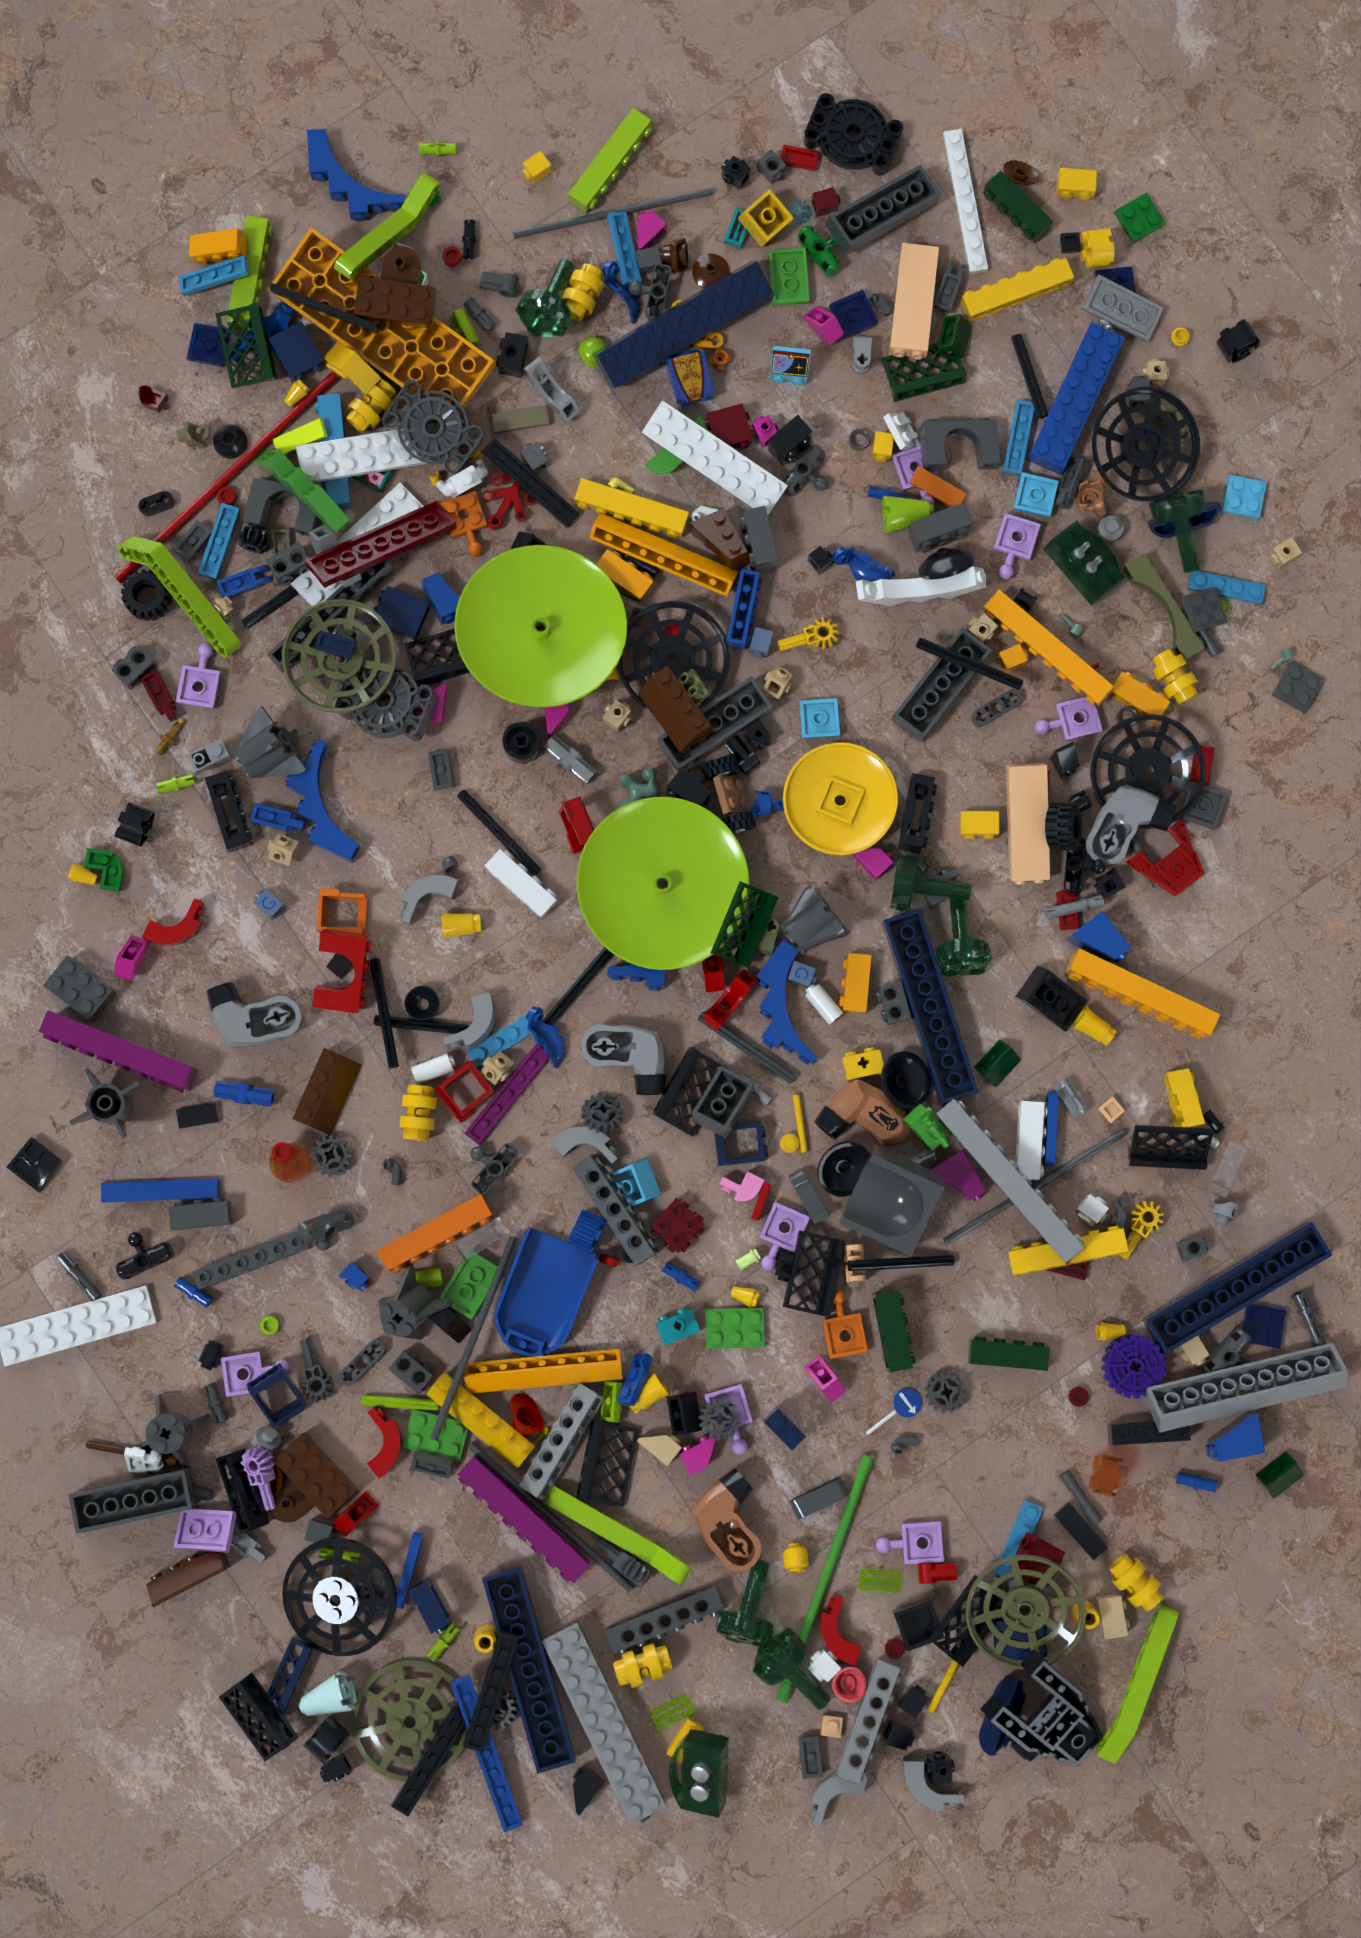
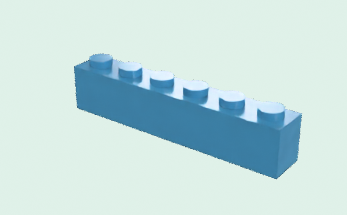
M340 393L318 395V402H315L316 414L319 413V418L323 419L328 437L318 442L345 438L343 406ZM349 477L322 481V486L326 487V493L340 509L352 508Z

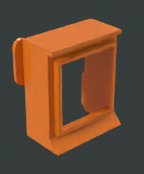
M321 888L319 890L317 931L321 932L323 929L366 935L368 896L366 894L340 893L338 889ZM329 900L358 901L357 928L327 927Z

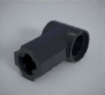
M738 735L725 744L731 755H736L739 769L744 775H747L761 764L755 753L747 748Z

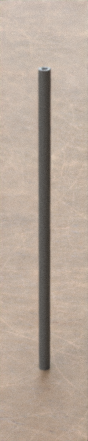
M706 188L513 231L514 239L606 219L609 212H626L629 214L713 195L712 188Z
M1121 1129L1033 1183L1031 1185L1032 1189L1035 1191L1123 1138L1127 1135L1124 1129ZM1010 1199L1005 1200L943 1239L945 1244L949 1245L1014 1205Z
M510 1236L430 1436L433 1440L437 1441L516 1243L517 1238Z
M474 1442L470 1444L468 1448L624 1589L630 1592L634 1588L628 1580L539 1500L519 1486L520 1483Z

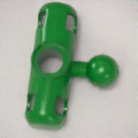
M807 225L803 227L798 233L799 243L803 248L806 247L807 253L827 277L838 273L841 268V262L836 260L831 248L839 245L832 234L830 240L826 241L818 233L814 232L812 226ZM803 234L807 238L804 243L800 239ZM824 262L829 265L826 271L822 266Z

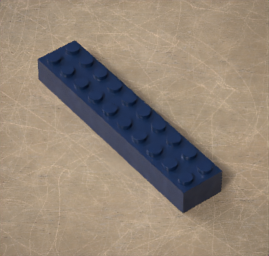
M750 261L592 355L609 387L616 388L773 296L774 293L758 262Z
M921 909L883 920L884 932L899 979L903 984L909 1011L939 1105L949 1103L953 1099L959 1100L979 1093Z
M1306 1222L1142 1319L1155 1343L1161 1347L1159 1350L1167 1354L1331 1257L1332 1253L1313 1222Z
M515 1566L483 1576L482 1581L497 1634H499L500 1630L519 1635L508 1673L537 1774L575 1763L576 1755L546 1650L542 1643V1636L522 1566Z

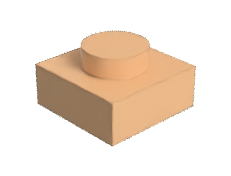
M1113 1096L1097 1109L1109 1124L1125 1112Z
M823 1714L820 1735L841 1738L843 1717Z

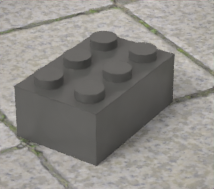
M961 503L912 521L908 535L915 552L921 551V553L930 551L933 546L939 545L941 547L948 544L949 540L965 538L971 528L972 521L965 503Z
M761 506L743 510L739 525L741 533H745L744 546L749 551L750 570L753 569L760 573L776 570L778 557L766 507Z
M68 955L43 985L92 1023L117 993Z
M720 1066L694 1108L692 1121L727 1139L754 1094L755 1083Z

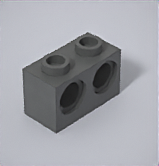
M299 542L266 559L267 565L279 584L282 582L287 583L293 579L294 575L298 573L303 574L309 570L305 564V559L308 556ZM297 556L303 558L300 563H294L293 560ZM279 566L287 567L284 572H277Z
M140 644L137 647H132L123 660L119 659L116 661L112 669L113 673L129 690L141 681L140 677L150 673L158 665ZM139 656H145L142 663H136ZM125 669H131L128 676H122V672Z
M902 981L880 986L878 992H876V998L878 1003H882L881 1017L883 1022H887L888 1026L910 1020L911 1015ZM887 990L894 991L895 998L892 1000L886 998L885 992ZM893 1008L898 1009L900 1017L893 1018L890 1015V1010Z
M403 1350L388 1369L419 1394L434 1377V1374L431 1373L433 1369L425 1362L423 1365L418 1362V1356L411 1350L408 1352ZM402 1359L410 1361L409 1369L404 1370L401 1368L400 1362ZM418 1371H422L425 1374V1380L421 1383L415 1379V1374Z

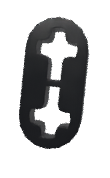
M161 491L141 499L138 508L144 516H153L172 508L174 498L171 493ZM165 496H166V498L168 499V500H167V502H168L167 504H164V503L162 502V501H163V497H165ZM146 503L152 505L149 511L143 509Z

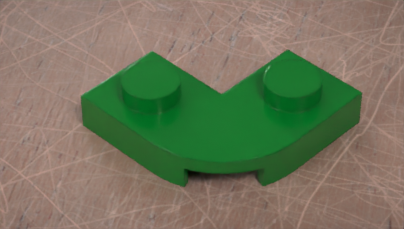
M87 848L84 867L103 870L100 889L120 892L124 872L121 860L112 852Z

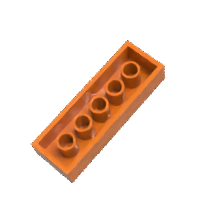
M479 1194L378 1249L377 1252L387 1271L397 1273L406 1268V1263H415L423 1259L422 1255L424 1253L432 1254L440 1249L439 1245L443 1243L448 1245L456 1241V1236L459 1234L467 1235L475 1230L474 1226L478 1224L483 1226L491 1222V1217L494 1214L484 1196Z

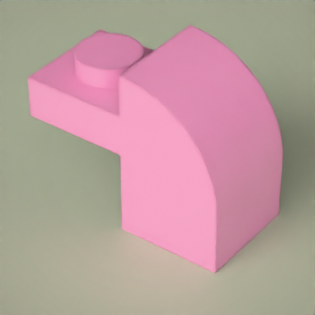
M746 1172L741 1185L724 1177L719 1185L723 1186L721 1190L731 1195L733 1192L736 1193L734 1201L746 1202L758 1194L764 1179Z

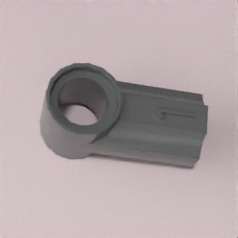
M483 271L480 289L499 292L502 296L513 298L516 295L519 277L510 273L499 275Z

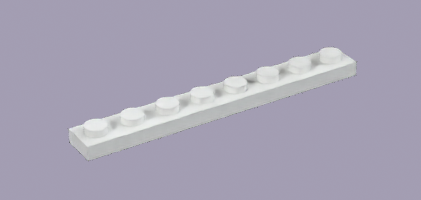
M962 129L944 131V144L969 274L987 272V259Z

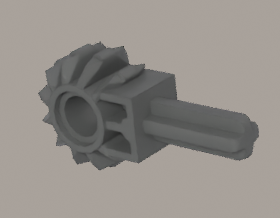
M311 1339L300 1340V1346L306 1368L302 1369L304 1374L302 1380L307 1382L300 1385V1388L307 1389L302 1392V1395L310 1393L308 1401H311L314 1396L316 1403L319 1402L320 1396L325 1401L327 1397L324 1393L332 1395V1392L328 1390V1387H334V1384H328L332 1376L324 1378L327 1371L323 1370L322 1364H317ZM316 1380L322 1383L320 1391H315L312 1387L313 1382Z
M600 1537L595 1541L594 1548L613 1561L612 1566L623 1576L638 1586H643L647 1583L652 1572L645 1564L626 1551L619 1552Z

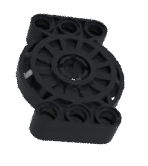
M823 93L819 96L807 124L803 142L808 149H815L820 146L825 157L840 168L859 170L871 165L874 174L883 176L887 173L901 140L903 124L899 120H891L887 123L883 114L874 105L866 101L848 99L835 104L834 97L831 94ZM828 103L830 106L824 107L822 104ZM816 119H820V120H822L823 122H822V123H817V122H815V120H816ZM854 128L857 129V133L859 135L855 138L850 137L847 134L849 132L854 131ZM895 129L898 133L894 134L890 130ZM808 136H815L816 139L811 140ZM884 146H890L892 149L886 150ZM882 162L885 166H879L877 163Z

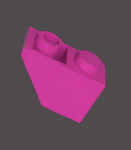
M706 1434L699 1438V1443L694 1446L690 1443L681 1448L682 1452L679 1455L690 1475L708 1466L716 1440L714 1436L709 1439V1434Z

